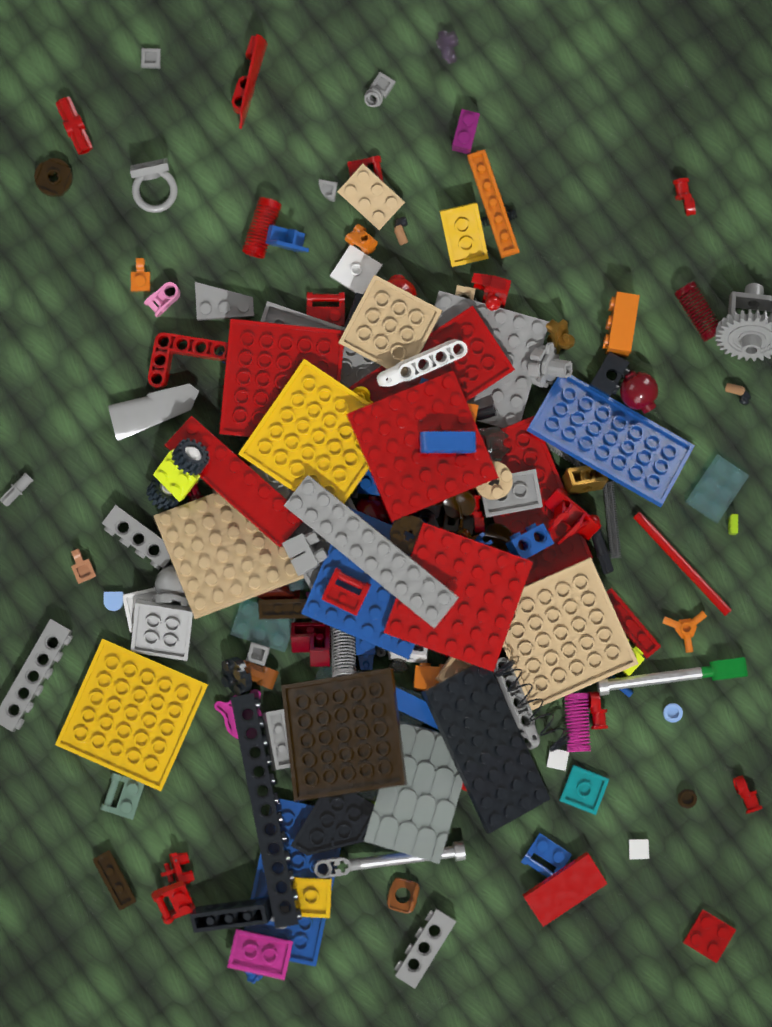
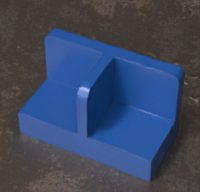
M269 225L266 244L296 252H309V248L303 247L305 233L297 232L295 229Z

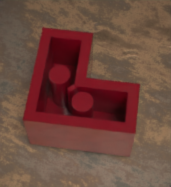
M322 622L291 623L292 653L310 652L311 667L330 666V626Z

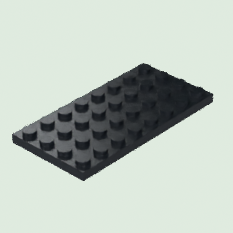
M472 665L422 691L486 834L494 832L550 800L549 794L492 671Z

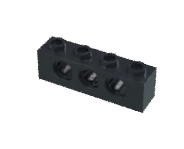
M269 897L196 906L190 913L194 933L267 924L273 917Z

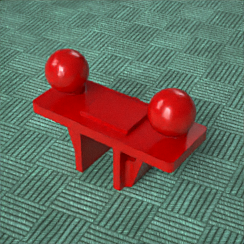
M474 273L471 283H474L473 288L484 291L482 303H485L486 307L491 311L499 308L504 309L511 280L494 275Z
M556 488L544 503L554 512V521L547 529L548 533L561 520H564L571 526L557 544L559 545L568 536H573L577 533L586 540H589L601 528L599 517L593 514L589 515L568 497V493L564 488Z

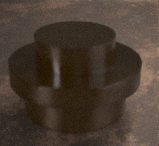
M684 789L678 794L677 800L681 807L692 808L697 802V796L694 791Z

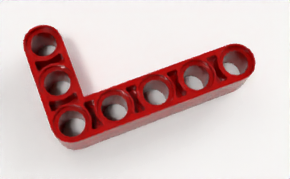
M165 332L159 333L154 340L148 373L149 384L158 390L167 386L173 354L226 362L228 342ZM164 338H168V345L161 347V341ZM182 341H187V347L180 350L179 344ZM206 344L205 351L199 353L198 346ZM219 347H224V353L220 356L216 355V350ZM160 357H165L166 361L163 365L157 364ZM161 375L162 381L159 384H154V378Z

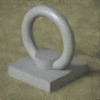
M168 158L130 166L131 178H135L132 185L133 198L136 204L147 212H163L170 208L176 200L178 188L174 177L167 172L169 171ZM161 176L169 184V197L160 205H150L142 199L140 185L143 180H152Z

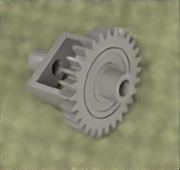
M758 283L746 285L745 293L731 292L728 315L726 318L723 317L716 327L715 341H717V346H720V350H725V354L731 353L730 357L738 355L739 360L745 357V361H748L749 358L756 361L758 357L764 360V356L771 359L772 296L764 295V287ZM735 308L749 309L748 314H745L744 310H741V313L737 314ZM751 310H757V311H756L755 314H752V311H751Z

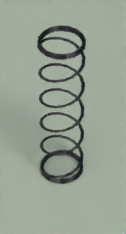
M513 659L500 667L494 674L496 677H501L517 670L521 671L517 679L507 689V692L531 685V689L517 707L542 700L541 705L529 718L528 722L546 715L553 716L548 725L539 734V736H544L556 730H563L561 737L549 747L550 752H553L567 743L570 737L569 735L563 737L565 733L564 728H557L543 733L554 719L553 713L533 718L542 707L543 699L537 698L521 704L532 691L533 684H524L511 689L522 674V669H514L504 673L516 663Z

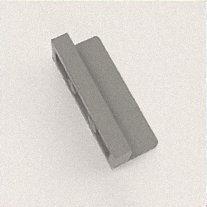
M284 709L265 712L262 716L265 735L268 741V752L272 761L271 769L274 771L290 768Z

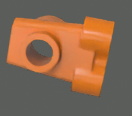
M357 224L353 231L345 237L347 243L360 247L361 251L365 254L373 253L378 244L366 232V228L360 224Z

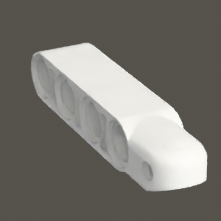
M458 339L449 340L382 371L377 376V382L379 386H393L402 381L412 380L464 357L468 350L467 345ZM456 344L460 345L458 353L453 352V347ZM442 351L443 358L437 361L436 354ZM421 359H425V366L419 369L418 362ZM407 366V375L401 376V369Z

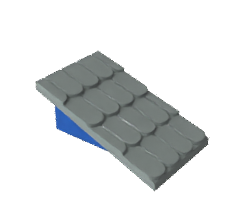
M400 720L407 785L379 789L364 841L439 864L463 782L440 732Z

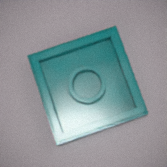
M573 765L559 801L596 815L609 778Z

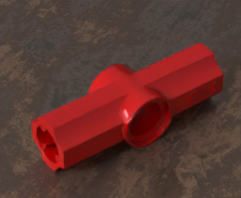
M64 97L59 99L55 103L78 155L90 152L93 149L91 141L86 134L84 123L80 114L77 113L71 98Z

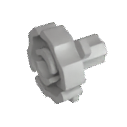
M553 342L535 348L530 355V359L534 360V362L528 363V375L532 380V384L547 388L548 385L553 384L556 377L568 378L572 374L573 364L571 361L559 359V354H555L557 349L554 347Z

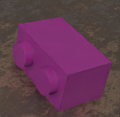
M461 110L452 144V151L464 154L471 153L480 113Z

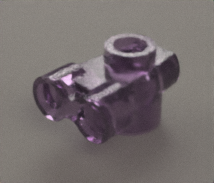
M446 30L439 32V39L436 40V44L441 51L442 59H446L447 63L456 62V53L453 47L459 45L456 33L454 31L448 33Z

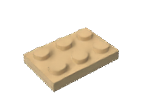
M363 163L337 191L378 230L405 203L401 197Z

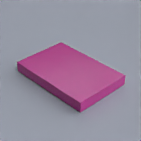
M236 929L227 968L285 981L293 941Z

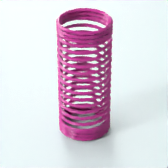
M571 693L564 696L565 701H570L564 703L566 705L565 708H569L565 709V715H569L565 716V718H568L565 721L569 722L566 725H570L565 727L569 729L566 732H574L566 733L570 739H574L567 742L569 743L566 744L567 752L591 751V745H587L591 742L584 741L591 738H579L590 736V734H584L590 733V731H579L590 729L589 727H584L590 726V724H579L590 722L589 720H584L589 719V717H579L590 715L585 713L589 712V710H579L588 709L589 707L585 705H589V703L579 702H588L589 700H576L588 699V693Z

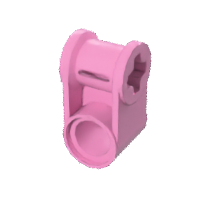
M167 282L155 293L151 294L144 304L148 305L155 312L156 317H159L178 300L180 290L176 284ZM169 288H175L173 296L169 297L166 295V291Z

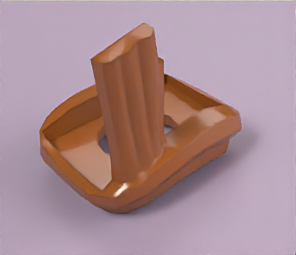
M395 878L387 897L388 907L401 913H411L416 906L420 890L419 884L411 880ZM399 888H406L410 891V899L406 903H400L396 900L395 893Z

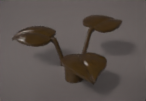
M468 491L444 500V510L451 518L460 517L459 527L455 534L475 540L480 534L471 537L470 532L463 528V515L468 516L472 514L476 506L473 495ZM490 524L487 527L483 542L487 543L491 540L493 542L490 545L491 547L508 552L509 549L505 543L511 541L510 536L513 535L512 532L502 524Z

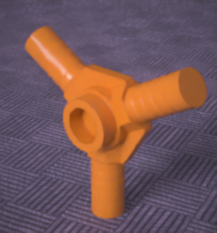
M701 611L692 619H681L679 621L665 616L662 623L675 628L681 639H684L686 653L693 652L691 638L695 634L696 625L705 619L707 615Z

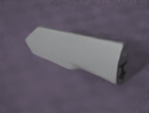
M185 384L152 392L145 397L108 405L116 440L120 441L190 411L199 390L191 384Z

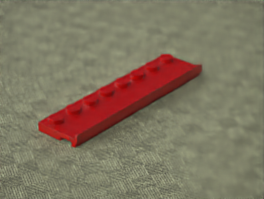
M191 416L164 446L171 451L183 439L190 438V441L195 439L196 443L201 442L200 446L206 447L205 451L209 452L208 456H210L206 467L199 474L200 478L276 546L282 547V543L293 535L303 524V521L284 506L287 500Z

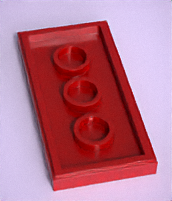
M586 852L524 893L523 897L544 927L608 883L588 852Z

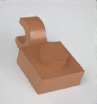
M79 549L71 551L76 562L71 568L78 584L97 577L90 559L83 560Z

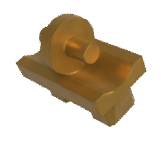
M552 319L546 324L547 331L551 333L547 337V343L553 342L554 347L557 349L555 354H559L562 348L568 350L574 346L575 339L568 332V322L563 319L558 323Z

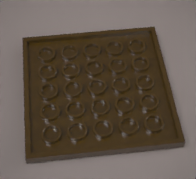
M393 668L281 686L294 801L407 785Z

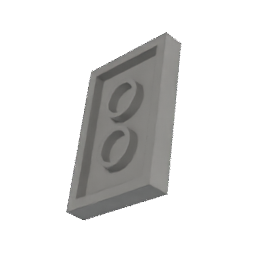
M536 469L512 473L513 485L505 497L496 500H488L482 497L485 517L543 507ZM492 480L489 482V484L491 486H493L494 484L498 485L499 480Z

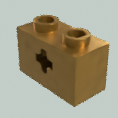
M587 465L568 468L561 478L568 495L602 490L608 481V477Z

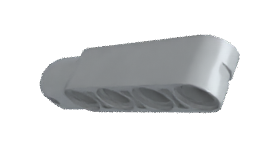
M505 657L499 658L493 674L499 669L498 664L502 667L509 662V659ZM511 667L510 669H508V670L505 671L504 673L513 670V668ZM515 672L501 677H496L494 674L523 740L525 738L529 740L528 743H525L527 748H536L540 744V738L534 725L535 720L528 722L529 718L533 715L529 703L516 707L513 702L515 700L518 706L525 697L522 688L507 692L506 682L509 684V687L517 679ZM517 680V682L511 687V689L520 686V683H519L518 680Z

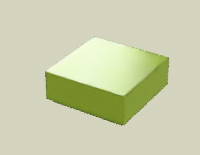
M738 514L728 516L729 535L738 534Z

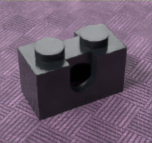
M609 352L590 386L609 397L611 394L616 395L621 386L618 384L621 378L625 379L624 376L630 371L627 368L629 362ZM606 373H615L616 379L613 381L609 380Z

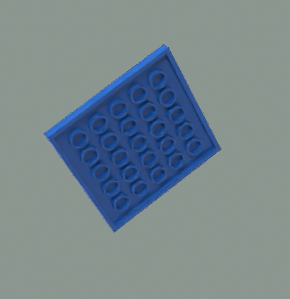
M350 508L391 541L390 530L392 525ZM404 532L407 541L410 538L414 539L415 536L413 534ZM330 545L327 552L329 557L323 561L301 614L409 659L415 644L383 633L396 597L333 545ZM336 567L341 569V572L361 582L371 584L357 616L321 599ZM339 579L335 583L359 596L362 590Z

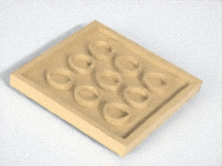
M374 275L338 343L389 369L397 363L421 353L442 310ZM407 366L401 369V376L407 375Z

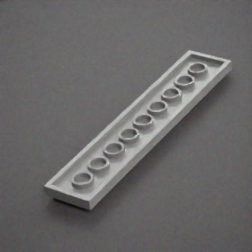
M306 476L284 504L288 510L433 628L437 627L460 598L311 476Z

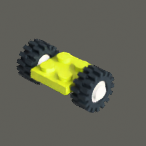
M190 438L183 439L175 449L167 454L153 474L155 477L147 487L146 494L149 496V501L153 500V505H158V509L163 507V510L166 511L167 509L175 508L201 477L199 474L206 467L210 456H208L209 452L205 451L206 447L200 446L201 442L196 443L195 439L190 441Z

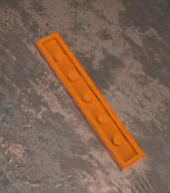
M485 149L467 154V159L501 259L518 254L519 248Z

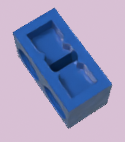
M536 523L525 528L527 532L521 535L519 531L510 536L511 541L505 543L511 554L525 559L554 544L544 523L538 526ZM534 533L538 534L539 542L534 539ZM518 542L523 544L524 550L519 549Z

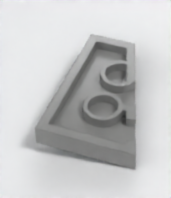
M195 282L197 321L254 317L253 297Z

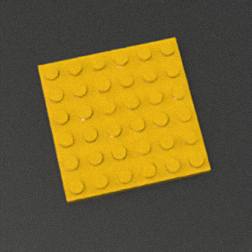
M304 359L238 454L293 492L309 475L345 504L369 470L346 414L371 403Z
M102 639L55 745L162 791L208 684Z

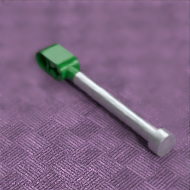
M746 657L709 662L710 666L613 679L605 678L597 682V689L600 696L609 695L611 690L711 677L712 681L746 677L748 676Z

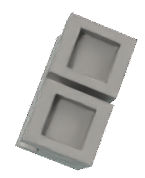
M315 531L308 534L302 533L282 543L289 558L292 559L291 562L298 576L305 575L312 569L322 565V561L329 557L324 547L317 551L315 550L313 544L321 541L318 533Z

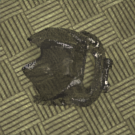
M500 427L479 428L478 430L480 435H483L484 444L491 460L503 461L502 457L510 450V448L503 444V441L509 436Z

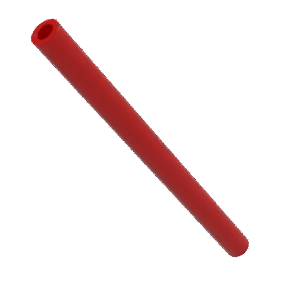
M638 512L633 517L721 613L726 616L732 609L641 512Z

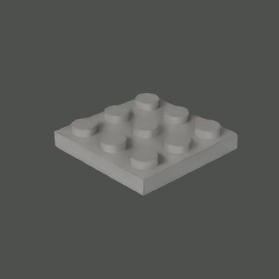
M136 599L130 651L188 661L193 614L190 607Z

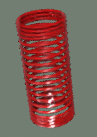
M259 197L253 219L251 220L252 222L250 223L251 226H249L250 229H248L249 232L244 242L245 245L242 248L245 254L256 258H265V252H267L265 249H268L267 246H269L266 244L269 224L274 225L276 223L278 211L281 210V203L270 198Z

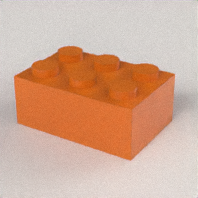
M617 292L615 297H611L608 311L612 312L607 318L605 330L609 331L604 337L602 347L606 349L605 354L612 352L617 356L628 358L632 349L640 295Z

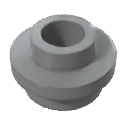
M375 88L367 90L364 95L365 103L370 107H378L383 101L382 93Z

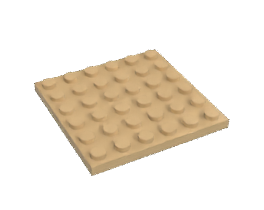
M217 492L153 515L194 619L304 578V575L298 576L291 562L292 559L289 558L284 546L280 548L276 546Z
M591 557L524 586L503 648L509 661L513 659L516 661L512 666L513 670L522 669V674L518 679L520 686L529 683L533 684L532 691L526 697L527 701L541 698L544 700L543 705H546L638 664ZM520 670L514 671L516 677L519 676ZM531 685L521 687L525 696L531 689ZM542 700L529 703L531 710L539 708Z

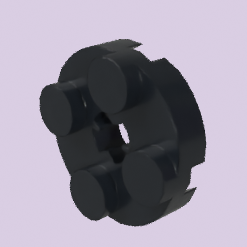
M232 657L222 661L223 677L221 681L223 686L229 687L236 696H241L250 691L252 678L250 673H246L244 669L247 667L244 661L239 657Z

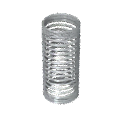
M330 626L332 677L357 673L355 664V636L340 635L347 633ZM341 637H350L347 639H339Z

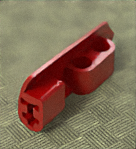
M260 34L250 37L245 53L246 58L251 61L248 76L239 78L232 97L233 110L235 113L240 114V129H242L255 91L257 77L268 45L267 41ZM243 83H246L245 89L241 88ZM239 100H242L241 107L235 105Z

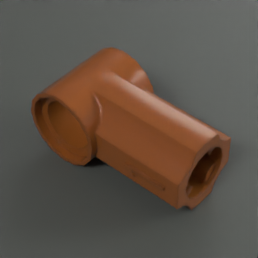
M243 660L247 666L244 669L246 673H250L252 681L273 690L279 672Z

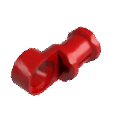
M679 178L672 181L676 189L675 200H683L686 216L696 215L694 198L689 193L688 182L690 180L689 178Z
M473 495L476 506L473 513L468 516H474L475 534L485 533L484 515H482L479 505L481 495Z
M587 692L589 698L586 700L589 701L586 703H589L587 707L590 709L593 722L591 730L608 729V725H606L607 709H601L599 692Z
M743 775L733 778L735 790L743 798L746 805V814L763 809L759 805L756 796L757 790L749 792Z

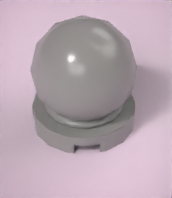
M173 565L164 567L156 577L155 590L158 595L153 596L152 601L155 603L190 607Z

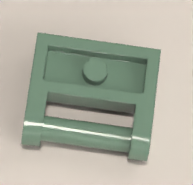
M112 772L110 777L112 780L100 810L134 820L145 784ZM119 781L125 782L117 808L111 807Z

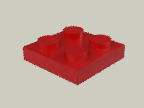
M702 909L683 943L717 963L736 929Z

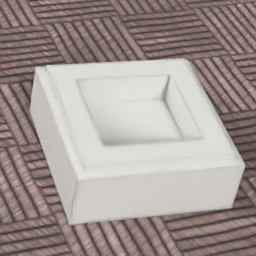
M558 749L553 752L549 750L546 767L566 771L569 752Z
M649 839L629 840V859H649Z

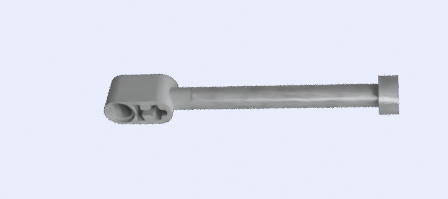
M457 841L453 842V846L444 847L441 859L455 858V861L466 860L464 842ZM405 853L355 859L335 857L317 860L314 863L313 870L318 877L328 878L344 876L354 870L428 860ZM340 861L347 864V867H344V871H341L339 868H333L334 873H331L332 866L330 862H333L334 866L340 865ZM321 863H325L328 866V870L324 874H320L317 871V867Z

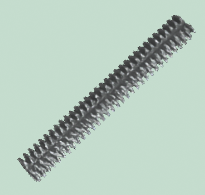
M607 482L603 487L605 488L603 489L604 495H606L604 496L605 507H607L605 509L606 514H608L606 515L607 526H609L607 531L610 533L608 534L609 545H611L609 550L612 552L610 553V559L622 558L619 557L621 556L619 555L621 550H618L621 548L618 545L620 544L618 543L620 538H617L620 537L617 536L619 531H616L619 530V526H616L618 525L616 524L618 519H615L618 517H615L617 516L615 514L617 513L615 512L617 507H614L616 506L614 505L616 500L613 499L616 498H613L615 497L613 495L615 494L613 493L615 488H612L615 487L612 486L614 485L613 482Z

